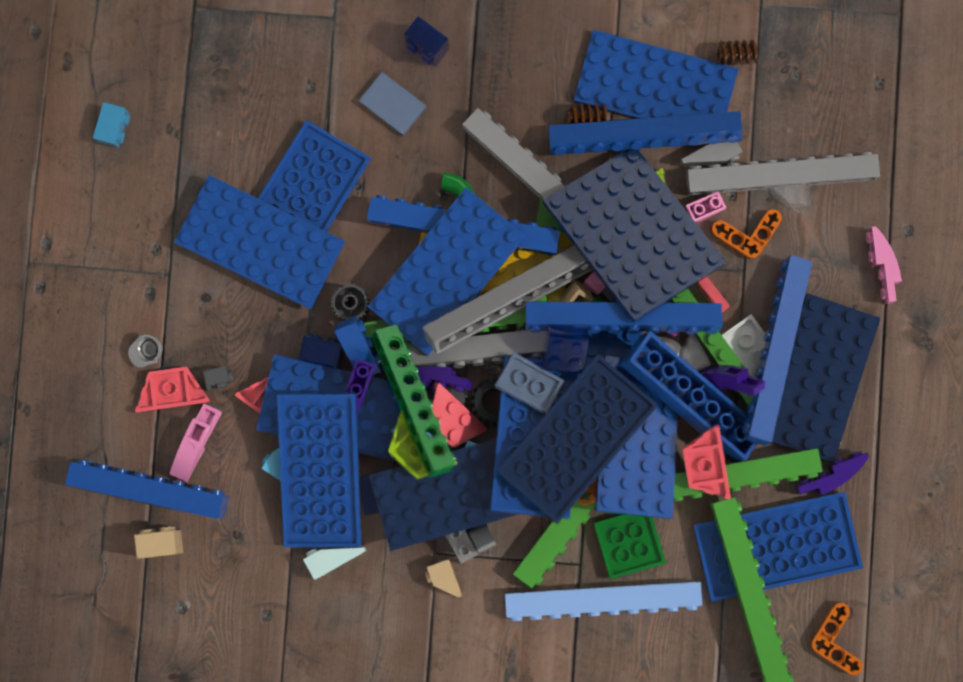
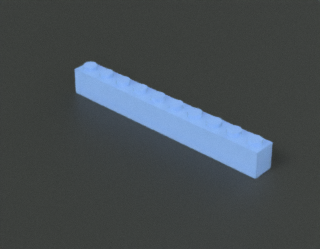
M701 582L505 593L506 618H510L511 621H521L522 617L530 616V620L542 619V616L549 615L550 619L561 618V614H569V617H581L580 613H588V616H600V612H608V615H619V611L627 610V614H637L642 609H647V613L659 612L658 608H666V611H678V607H686V610H698L697 606H702Z

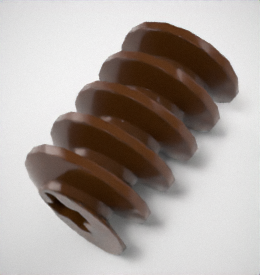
M728 40L726 46L724 41L719 42L717 48L718 65L721 60L727 65L728 59L731 60L732 65L735 64L736 59H738L740 64H742L743 59H746L747 64H749L751 58L757 64L758 51L754 40H750L749 44L746 40H743L741 45L738 40H735L734 44Z
M574 103L571 104L570 109L568 108V124L572 122L577 124L579 122L607 121V109L604 103H602L600 109L597 103L594 104L593 109H591L589 103H587L585 109L582 103L579 104L577 109Z

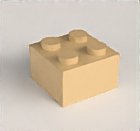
M175 527L160 528V532H156V529L140 530V534L135 535L137 559L183 553L181 530H175Z

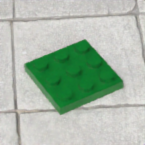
M623 514L593 523L610 580L666 564L653 517Z

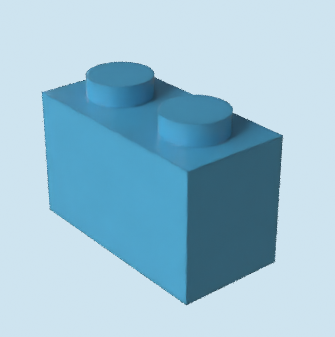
M103 102L93 139L98 143L119 148L120 143H123L125 138V125L127 126L130 121L128 110L124 107Z

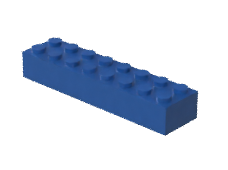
M649 331L640 335L620 365L701 435L718 424L723 454L734 463L746 461L757 443L743 439L744 433L742 429L748 419V415L654 333Z
M78 459L77 463L70 462L65 485L215 519L225 518L230 497L225 495V491L210 489V492H208L206 487L191 485L190 488L187 487L188 483L174 480L172 483H168L169 479L153 476V479H149V474L134 472V475H131V470L115 468L114 471L112 470L113 466L98 463L96 466H93L94 462Z

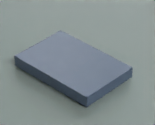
M381 72L359 100V103L402 136L407 133L427 108L424 103L383 72Z
M513 352L494 387L546 415L565 380Z

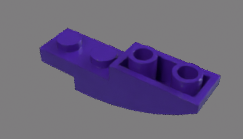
M358 358L345 393H356L357 416L376 366Z
M718 365L699 371L703 377L721 392L729 388L755 396L765 388V381L748 376L747 368Z
M442 366L417 367L419 379L424 383L425 389L428 391H433L435 382L440 383L444 388L451 387L453 388L452 390L457 392L471 391L472 383L468 379L456 377V372L452 368ZM404 380L406 384L410 385L407 380Z
M859 451L850 454L851 458L845 461L843 458L832 461L833 465L828 466L830 474L827 471L819 474L816 480L810 481V478L800 481V486L795 487L797 495L816 489L818 495H823L836 489L861 469L869 458V454H862Z

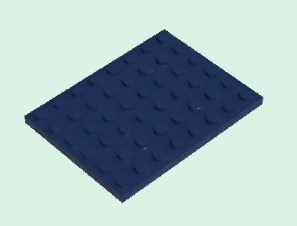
M625 150L542 201V204L633 323L726 264V260L639 150Z

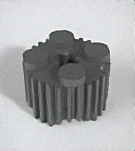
M345 283V286L341 285V288L338 287V291L335 290L336 293L331 297V308L339 320L344 321L357 315L359 321L367 317V313L369 314L368 310H370L368 307L370 299L362 287L356 286L355 283L353 285ZM353 299L355 305H353L351 308H349L348 305L346 306V303H349L350 300Z

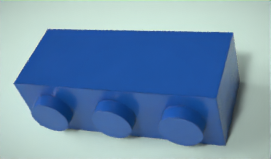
M357 315L335 324L334 332L353 368L358 358L376 365L372 375L381 372V361L373 348L374 344L371 337H367L365 333L366 327L362 320L359 321Z

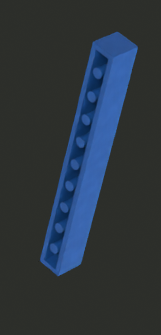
M737 111L549 126L551 155L560 156L590 152L600 153L603 151L639 150L684 145L695 146L698 144L725 142L734 143L742 141L741 113Z
M376 195V198L371 197L367 221L368 223L429 233L447 210H444L442 206L433 205L431 208L425 207V204L420 202L409 204L403 199L396 198L395 201L387 200L386 196ZM508 219V222L526 235L525 239L516 248L517 250L556 256L560 231L556 227L546 226L542 228L538 227L536 223L527 222L525 225L519 224L518 220Z
M790 255L783 259L780 265L782 273L776 283L778 290L772 300L773 311L768 317L769 329L764 335L765 346L759 356L761 363L755 373L757 379L765 381V388L753 396L752 402L748 405L747 414L749 415L742 429L744 440L764 446L772 443L813 261Z
M526 302L525 330H530L532 333L549 330L551 333H559L561 331H569L570 333H579L581 331L599 333L600 331H608L614 334L620 331H628V333L636 334L639 331H651L656 334L659 331H667L668 334H676L678 332H686L687 334H696L698 332L716 334L720 332L723 326L722 303H664L634 323L618 303Z

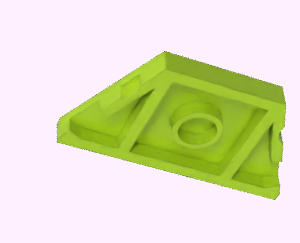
M400 412L388 453L416 479H420L428 475L402 412ZM433 450L434 454L440 456L436 450Z

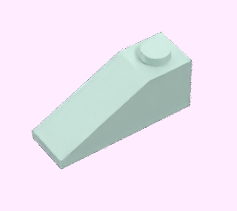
M360 547L322 549L317 551L315 548L306 553L307 558L303 560L312 577L316 580L366 552L367 549Z

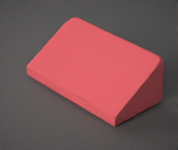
M705 277L696 284V287L709 303H722V312L730 307L708 277Z

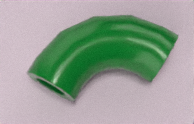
M444 172L441 191L452 193L456 196V199L466 187L474 193L471 185L462 177Z

